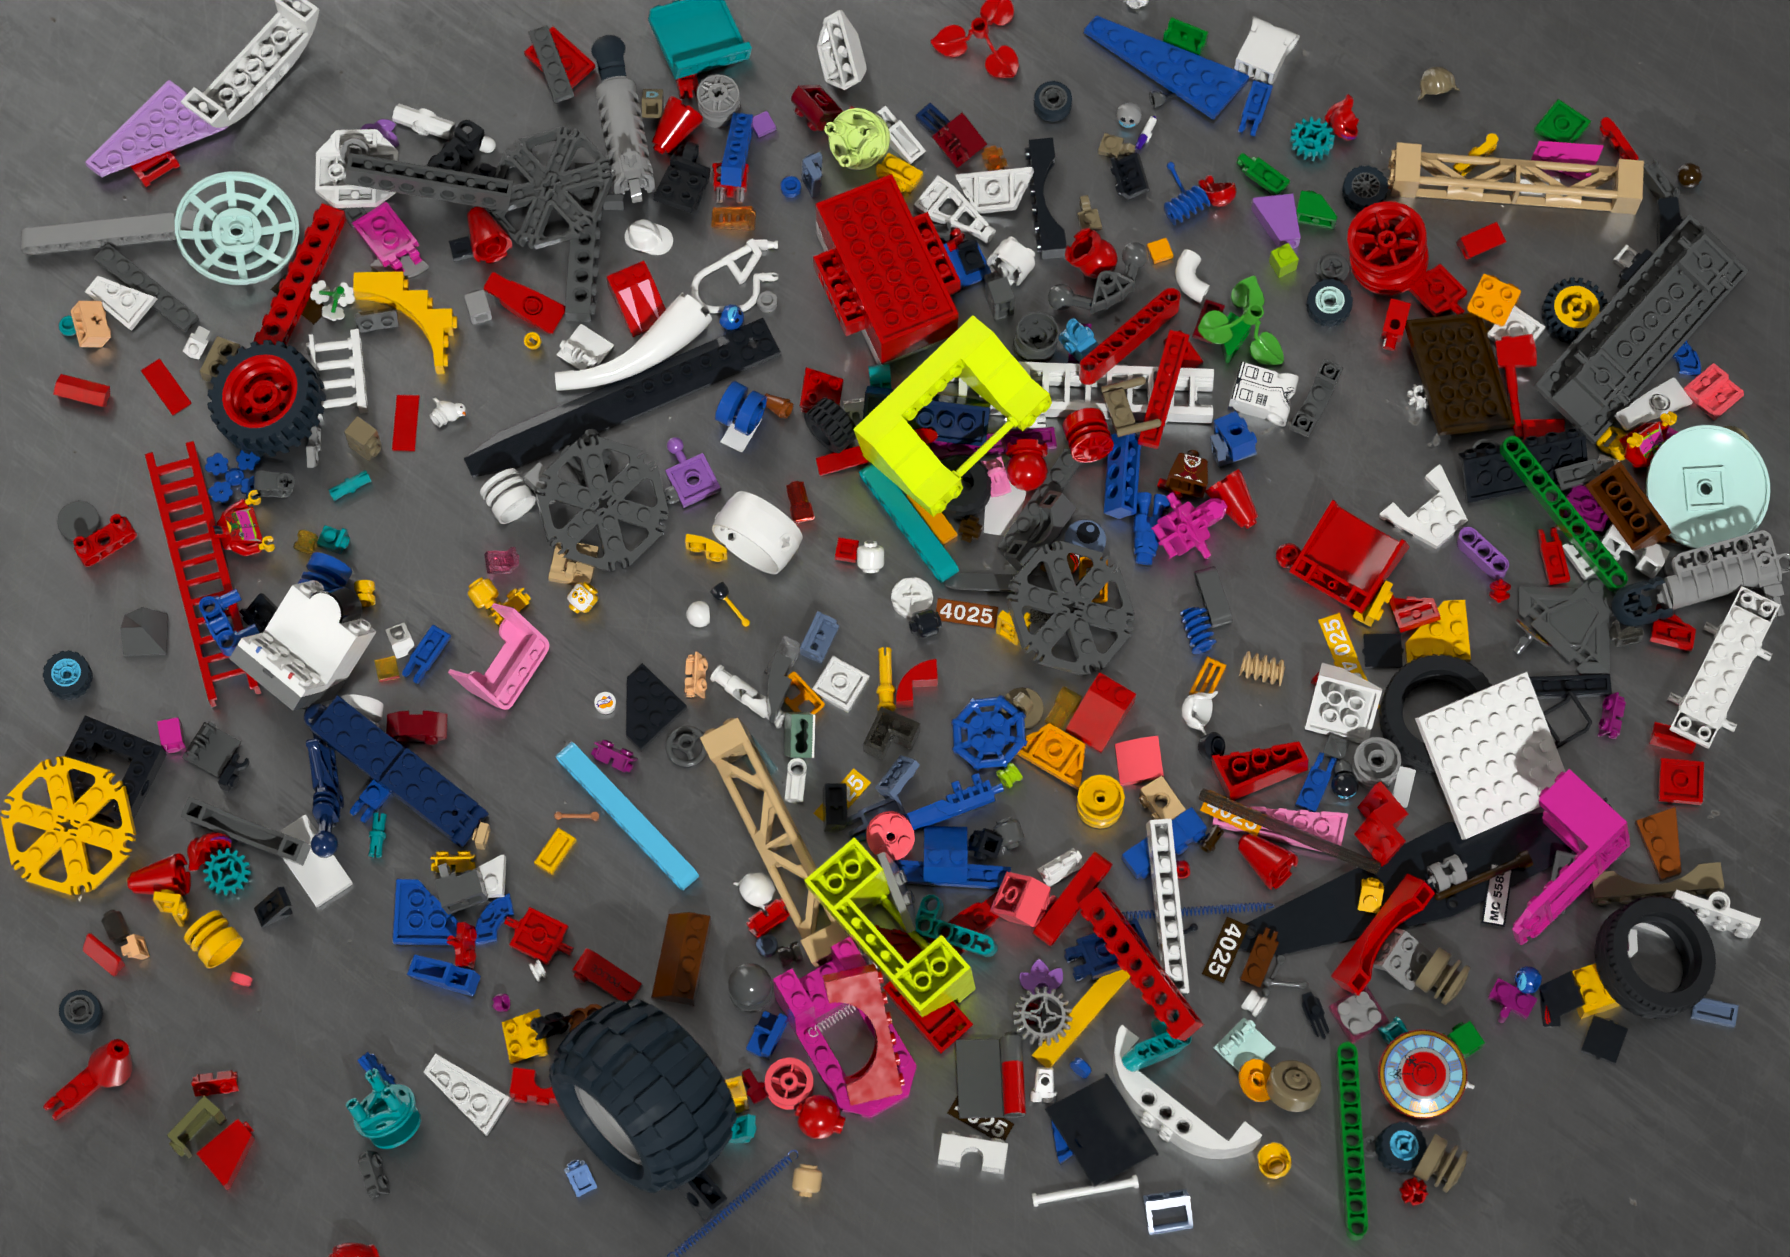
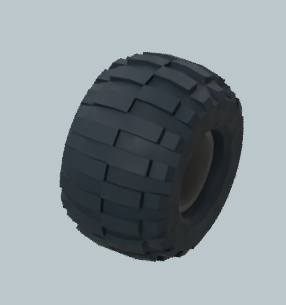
M630 999L626 1002L619 1001L617 1003L614 1001L596 1010L570 1031L554 1052L556 1058L550 1066L549 1079L555 1098L565 1117L584 1143L609 1169L626 1182L641 1190L655 1193L664 1188V1190L671 1191L693 1180L718 1158L732 1138L733 1131L731 1128L737 1121L736 1107L731 1092L720 1071L699 1043L679 1023L665 1012L643 1000Z

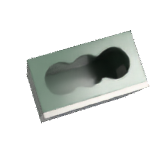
M785 712L784 755L791 758H814L815 714L809 712Z

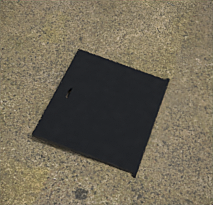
M1107 1073L1102 1079L1045 1108V1111L1094 1187L1153 1155H1159Z

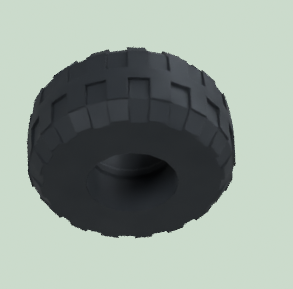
M952 455L944 458L941 463L952 472L953 470L956 471L970 456ZM978 460L961 477L962 480L972 485L971 490L952 499L942 512L943 514L956 519L969 518L970 515L974 516L980 513L988 504L992 482L991 477L987 474L988 469L981 461Z

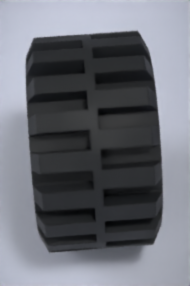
M822 398L804 415L806 425L811 433L830 451L840 454L856 439L853 430L856 427L855 423L837 403L830 399Z

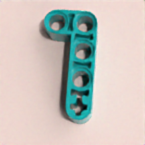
M929 894L922 899L915 918L917 933L936 940L941 936L942 929L949 927L950 935L945 939L951 946L984 957H991L996 954L998 945L991 937L940 920L944 910V904L940 898ZM932 900H936V909L929 911V902ZM924 921L930 922V928L927 931L921 930V924ZM965 934L971 936V941L967 945L961 943V938ZM977 941L983 944H990V949H984L977 945Z
M1176 1012L1173 1015L1174 1021L1179 1017ZM1156 1017L1151 1022V1027L1156 1036L1136 1044L1123 1055V1066L1127 1070L1135 1072L1172 1057L1191 1043V1036L1185 1041L1173 1039L1166 1030L1168 1028L1167 1025Z

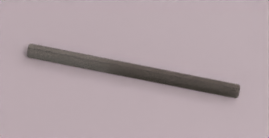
M1202 789L1199 794L1200 801L1368 872L1378 874L1380 870V862L1212 791Z

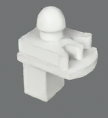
M198 326L195 334L191 333L183 352L189 357L199 360L208 343L206 338L210 331Z

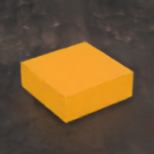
M1167 238L1147 244L1153 264L1173 258Z

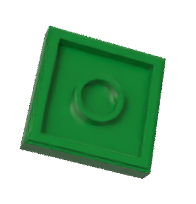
M1557 99L1536 125L1534 131L1550 142L1576 143L1591 124V120Z

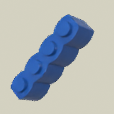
M1192 807L1172 820L1175 853L1180 855L1188 849L1187 845L1193 841L1197 843L1206 836L1207 826ZM1147 837L1124 852L1121 857L1136 879L1140 877L1144 879L1151 875Z

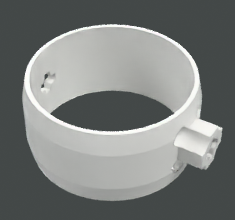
M744 491L736 492L727 501L722 510L715 516L712 531L716 538L730 552L754 568L769 574H778L788 564L799 548L803 538L797 525L782 511L764 499ZM733 533V538L728 540V535Z

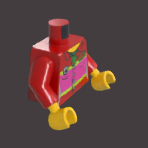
M1671 411L1668 414L1663 413L1660 416L1662 421L1644 423L1620 438L1619 441L1625 451V459L1634 467H1646L1648 471L1653 456L1665 442L1669 426L1677 421L1676 414Z
M257 490L250 491L248 499L243 498L228 507L217 521V526L210 527V537L212 539L220 538L225 550H232L242 556H250L262 552L263 549L267 552H272L275 549L274 544L267 545L274 541L272 536H265L262 539L254 509L249 507L250 504L259 505L261 503V497L256 500L252 499L254 495L258 494Z

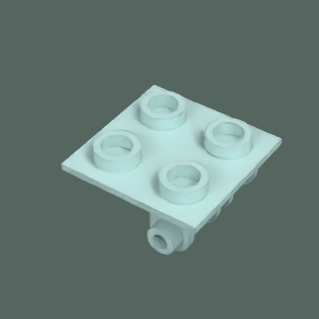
M1245 1018L1214 1047L1238 1072H1240V1068L1245 1062L1252 1059L1264 1060L1276 1048L1255 1028L1256 1025L1252 1020L1249 1019L1247 1021Z

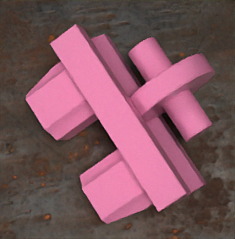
M997 457L993 460L981 461L988 469V476L991 477V497H999L1011 493L1010 483L1002 458Z

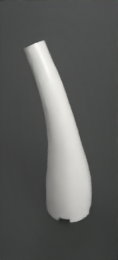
M682 292L649 330L624 354L594 368L580 371L567 370L555 372L556 389L561 391L596 387L638 374L657 365L689 344L710 324L712 317L709 313L705 316L701 309L703 306L688 294L685 296Z

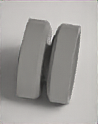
M1371 737L1364 740L1357 747L1351 764L1352 775L1356 777L1358 784L1365 789L1371 790L1380 781L1387 788L1396 779L1401 765V754L1397 746L1390 740L1382 737Z

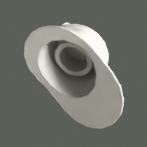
M647 219L637 220L628 226L625 231L624 238L626 244L630 248L644 253L662 255L668 252L673 245L672 233L664 226L652 223Z

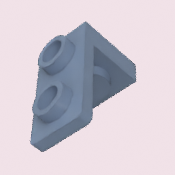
M1218 434L1210 436L1211 453L1218 467L1233 463L1227 454L1228 447L1226 442L1221 441ZM1255 447L1256 453H1253V454H1251V455H1249V456H1246V457H1244V458H1241V459H1239V460H1242V459H1245V458H1248V457L1257 455V449H1256V447Z

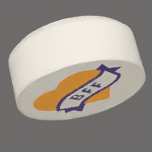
M602 692L596 696L594 704L599 713L610 714L615 710L616 700L611 693Z

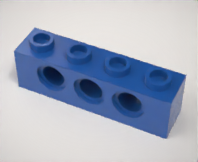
M733 112L721 165V185L741 187L753 134V115Z
M1116 433L1111 434L1114 447L1108 454L1104 513L1117 519L1136 514L1141 454V445L1138 444L1140 435L1137 433L1117 437Z

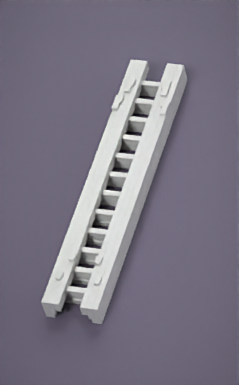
M1019 362L1028 375L1036 383L1042 385V388L1048 393L1049 385L1064 386V399H1051L1052 404L1045 413L1039 415L1067 418L1070 414L1080 409L1096 408L1104 413L1105 419H1111L1105 401L1090 400L1091 387H1102L1143 376L1146 379V383L1128 388L1127 400L1134 419L1144 421L1159 367L1115 365L1097 382L1085 385L1079 380L1080 364ZM1180 369L1175 390L1189 391V404L1174 403L1173 394L1166 423H1212L1213 405L1195 404V401H1197V391L1212 392L1214 369ZM959 377L951 380V382H959L958 395L948 396L985 400L980 395H967V384ZM1070 386L1085 387V400L1070 399ZM1133 389H1147V402H1132ZM991 405L990 415H1003Z

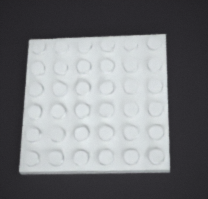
M1527 672L1415 718L1462 840L1541 807L1538 801L1541 791L1546 787L1550 788L1555 783V778L1561 772H1566Z

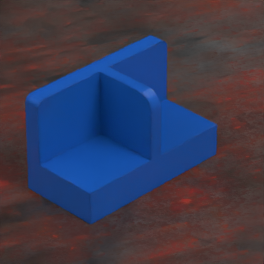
M764 1011L758 1024L754 1026V1033L746 1050L770 1061L787 1026L788 1016L781 1013L776 1016Z

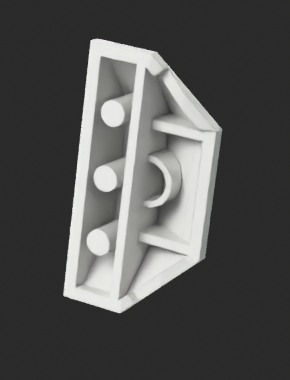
M839 10L824 18V26L820 32L817 50L825 81L846 90L861 82L867 71V66L858 33L844 12Z

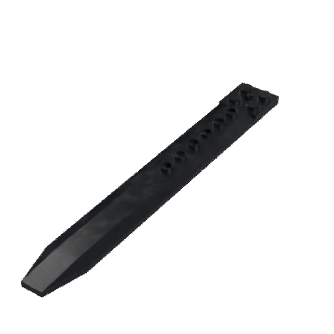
M760 318L638 374L619 380L503 430L464 457V461L472 478L499 473L511 468L518 469L560 451L567 445H572L588 429H596L598 433L604 432L781 355L780 350L764 318ZM751 340L758 342L756 344V348H753L752 346L748 347L747 344H749Z

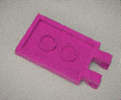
M387 202L352 222L354 229L384 267L390 264L395 272H405L399 260L405 254L409 255L415 265L422 261L419 256L420 253L416 249L419 246L418 241Z

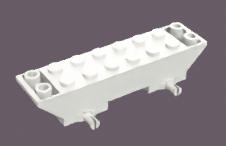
M1741 586L1724 622L1719 627L1708 621L1706 622L1703 630L1714 634L1713 644L1688 693L1683 698L1672 692L1670 693L1667 700L1679 706L1678 713L1669 730L1709 749L1717 731L1721 727L1732 732L1735 731L1738 724L1726 719L1727 711L1752 661L1757 656L1769 661L1773 654L1761 647L1762 641L1780 604Z

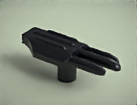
M1312 992L1302 994L1301 1006L1312 1026L1314 1034L1319 1037L1314 1024L1315 1021L1322 1039H1325L1326 1036L1319 1020H1322L1327 1034L1329 1033V1028L1319 998L1315 997Z

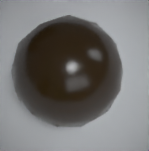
M1685 163L1677 171V180L1685 188H1694L1702 181V170L1693 163Z

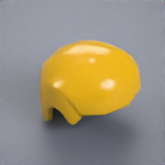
M1272 1142L1266 1144L1258 1152L1259 1169L1267 1178H1281L1286 1176L1291 1169L1290 1153L1281 1143Z

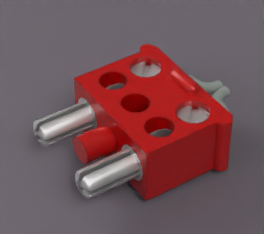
M722 161L720 163H713L714 191H716V202L719 203V191L720 203L723 202V191H725L728 198H733L734 192H737V203H739L741 192V203H743L744 192H747L749 165L746 163L741 187L721 185L719 181H721Z

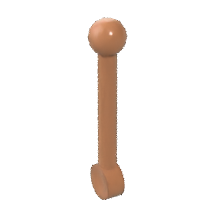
M558 811L554 814V817L557 820L561 818H591L593 821H597L599 813L562 814Z

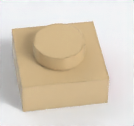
M480 822L479 828L474 830L472 840L475 841L477 849L485 850L491 831L487 823Z

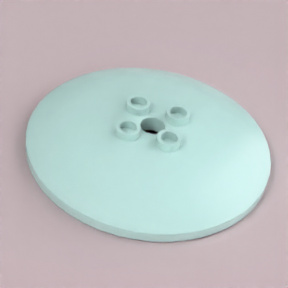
M1700 425L1674 434L1659 447L1648 468L1646 494L1649 501L1668 525L1671 531L1669 536L1682 545L1697 549L1753 533L1761 524L1768 509L1770 480L1766 465L1759 452L1743 436L1724 427ZM1702 484H1707L1710 487L1708 495H1704L1701 492L1700 487Z

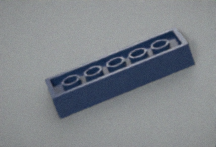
M867 386L864 398L863 419L895 389ZM936 394L927 406H923L918 411L916 417L907 423L913 430L926 428L936 431L938 438L935 441L982 446L987 441L991 404L981 399Z

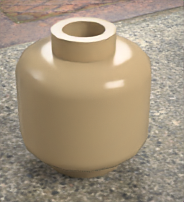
M800 1164V1167L794 1169L792 1188L795 1191H799V1196L812 1197V1193L820 1191L822 1172L817 1169L818 1166Z

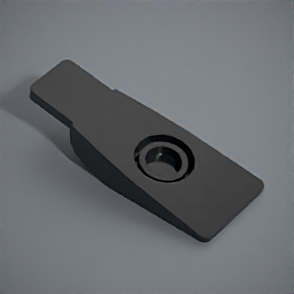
M1677 197L1662 198L1657 201L1660 218L1657 222L1658 247L1683 220L1680 215Z

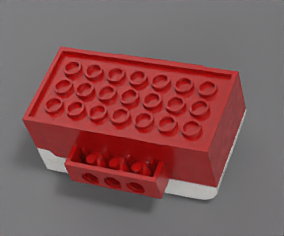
M893 174L816 203L817 237L824 252L813 256V267L845 336L862 331L876 363L883 365L943 343L958 330L959 313L950 295L960 292L961 281L928 212L912 217Z

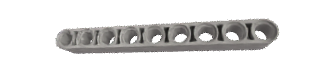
M185 211L183 213L181 230L193 231L194 220L198 211ZM176 212L25 228L21 230L22 252L25 254H40L105 247L108 243L111 246L174 240L176 239L174 225ZM204 216L201 220L199 231H204Z

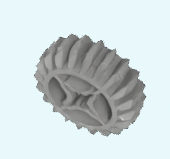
M1035 987V995L1028 990L1026 992L1028 999L1021 995L1019 999L1023 1004H1015V1007L1020 1011H1014L1013 1016L1020 1018L1014 1020L1013 1023L1014 1025L1021 1024L1017 1028V1032L1025 1031L1022 1036L1024 1040L1031 1036L1030 1044H1033L1035 1039H1038V1046H1042L1043 1040H1046L1047 1046H1050V1038H1053L1054 1042L1058 1043L1059 1037L1057 1034L1064 1038L1066 1033L1062 1029L1070 1030L1071 1026L1065 1022H1072L1073 1018L1066 1016V1014L1072 1012V1009L1064 1008L1069 1004V1001H1060L1063 998L1062 993L1057 997L1054 996L1056 989H1052L1051 994H1048L1047 987L1043 988V993H1040L1039 988ZM1041 1000L1039 1009L1031 1010L1030 1012L1025 1011L1032 1002ZM1047 1001L1057 1006L1060 1015L1048 1009ZM1044 1006L1045 1016L1049 1017V1019L1045 1018L1042 1027L1041 1018L1037 1014L1040 1015ZM1025 1018H1029V1020L1037 1023L1038 1032L1032 1030L1027 1025ZM1060 1022L1055 1030L1045 1033V1027L1048 1023Z

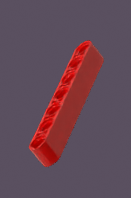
M1167 288L1085 356L1080 361V382L1085 385L1097 382L1177 314L1180 306V292L1175 288Z

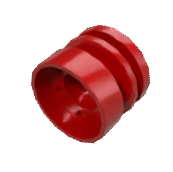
M1080 409L1070 414L1064 420L1062 427L1072 458L1077 462H1094L1104 458L1112 451L1114 443L1104 413L1100 409Z

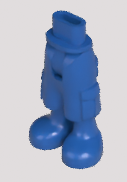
M1148 492L1138 493L1137 505H1139V514L1134 517L1133 532L1135 533L1134 554L1136 555L1135 563L1152 565L1153 557L1156 556L1159 539L1151 528L1158 524L1157 520L1162 518L1163 510L1171 507L1167 497L1162 494L1154 495L1152 517H1149L1148 513L1152 494Z

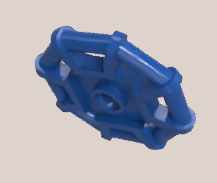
M1002 695L991 698H972L960 714L951 721L954 743L952 750L971 764L974 770L979 771L982 768L1001 766L1005 768L1022 747L1027 745L1024 720L1026 715L1004 699ZM995 706L994 711L981 712L980 707ZM1002 708L1012 715L1010 719L1007 720L1000 714ZM975 711L977 715L972 717L969 724L965 723L964 721ZM1015 724L1017 737L1011 736V726ZM989 728L995 731L994 734H991V738H987V735L984 734ZM961 729L967 730L968 741L962 742ZM1009 743L1014 744V745L1007 751V753H1006L1005 755H1003V753H1002V751L1004 750L1003 748H1004L1006 745H1008ZM972 747L979 752V754L977 755V757H974L970 752L967 751V749ZM985 755H998V758L984 760Z

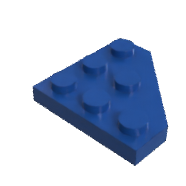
M396 879L393 944L449 945L447 938L451 935L456 937L457 923L459 921L444 911L438 899L418 879Z

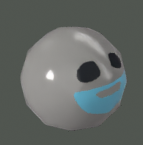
M1126 102L1118 108L1116 118L1121 126L1133 128L1141 121L1142 113L1138 105Z

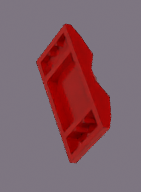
M891 981L883 987L897 1008L908 1017L920 1034L940 1054L973 1026V1023L953 1001L921 1017L894 987Z

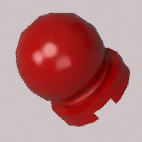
M1085 228L1075 234L1074 238L1076 240L1071 247H1066L1065 259L1074 267H1078L1087 277L1097 279L1101 272H1113L1118 262L1116 250L1110 242L1101 239V236L1095 230Z
M1018 439L1017 444L1011 445L1010 442L1007 443L1006 455L1011 459L1007 463L1006 473L1008 480L1014 487L1027 492L1035 490L1043 484L1048 473L1047 464L1044 460V457L1048 454L1047 443L1040 445L1036 439Z

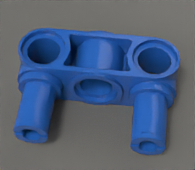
M237 589L220 597L218 595L213 597L206 596L199 602V609L206 626L225 656L232 655L241 638L260 634L255 624L239 632L234 631L225 615V608L242 600ZM215 606L212 611H205L207 607ZM227 641H233L231 646H224Z

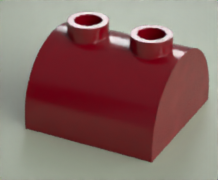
M799 85L791 96V102L796 106L794 109L795 113L800 117L805 116L809 120L807 126L813 131H824L825 126H828L826 125L828 122H833L839 114L844 112L820 85Z

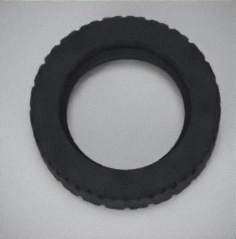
M1435 654L1419 657L1401 667L1387 685L1379 711V724L1381 732H1383L1382 736L1397 746L1401 754V761L1408 766H1412L1415 770L1425 771L1429 774H1436L1425 743L1417 739L1408 730L1403 720V705L1408 694L1418 685L1429 682H1441L1452 685L1461 690L1466 696L1492 686L1488 678L1471 663H1467L1458 657L1441 654L1439 656Z
M1662 896L1641 897L1610 914L1598 931L1594 951L1598 975L1610 996L1627 1011L1647 1019L1670 1018L1696 1005L1710 990L1716 970L1713 942L1701 920L1683 904ZM1647 923L1656 926L1664 931L1677 946L1682 959L1683 975L1681 983L1676 990L1669 993L1658 991L1647 985L1635 972L1627 949L1628 936L1631 928L1635 925Z

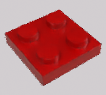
M1661 758L1659 763L1658 801L1702 805L1704 762Z

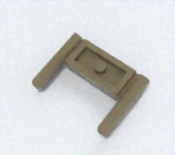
M1143 376L1100 387L1117 437L1157 428L1162 424L1160 419L1135 423L1124 389L1144 385L1146 379Z

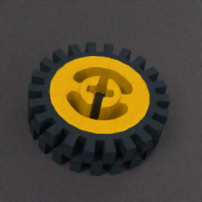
M1570 277L1568 281L1563 279L1560 284L1557 282L1549 290L1542 305V318H1545V327L1549 325L1548 331L1556 333L1555 338L1558 339L1561 336L1563 337V342L1567 343L1569 339L1572 343L1608 303L1607 298L1603 299L1604 292H1598L1599 287L1597 285L1591 286L1592 281L1587 280L1584 283L1583 278H1578L1575 281L1574 277ZM1567 300H1571L1563 313L1561 304ZM1587 308L1589 317L1583 321H1579Z

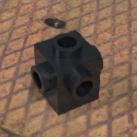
M983 828L982 831L974 830L968 840V851L974 853L973 857L986 861V858L997 859L1004 838L996 836L995 831Z

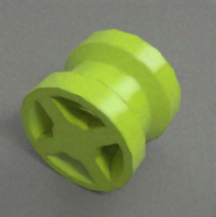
M1009 762L1003 770L996 772L997 777L1007 789L1013 787L1014 782L1023 779L1020 771L1012 762Z

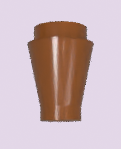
M768 393L765 394L767 396L766 407L780 418H788L794 406L790 399Z

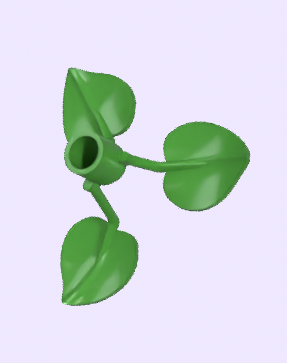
M1250 276L1240 281L1231 292L1232 303L1238 308H1243L1242 316L1228 324V318L1220 311H1210L1203 316L1198 326V331L1206 340L1215 344H1223L1228 342L1233 336L1230 327L1241 321L1248 325L1255 324V341L1250 344L1251 356L1256 362L1263 365H1281L1284 362L1283 351L1274 335L1262 332L1258 337L1259 325L1261 324L1259 319L1264 315L1262 307L1264 305V295L1258 285L1256 276Z

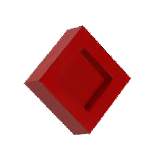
M838 537L835 560L856 563L859 541Z

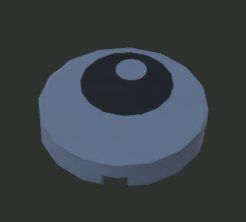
M1080 520L1069 526L1065 532L1064 542L1103 552L1106 545V535L1102 527L1094 521Z

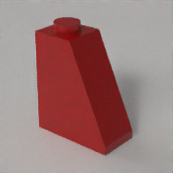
M236 1119L196 1153L226 1190L231 1188L255 1140L251 1134L254 1132L251 1126L246 1121L242 1124L239 1119Z

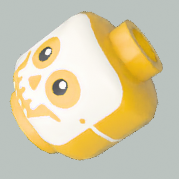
M588 582L577 583L567 595L570 603L568 607L577 614L580 611L588 613L598 601L597 589Z

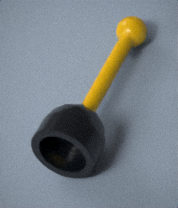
M720 582L710 591L713 597L718 600H725L741 619L742 625L744 627L749 626V619L744 618L728 598L729 590L725 583Z

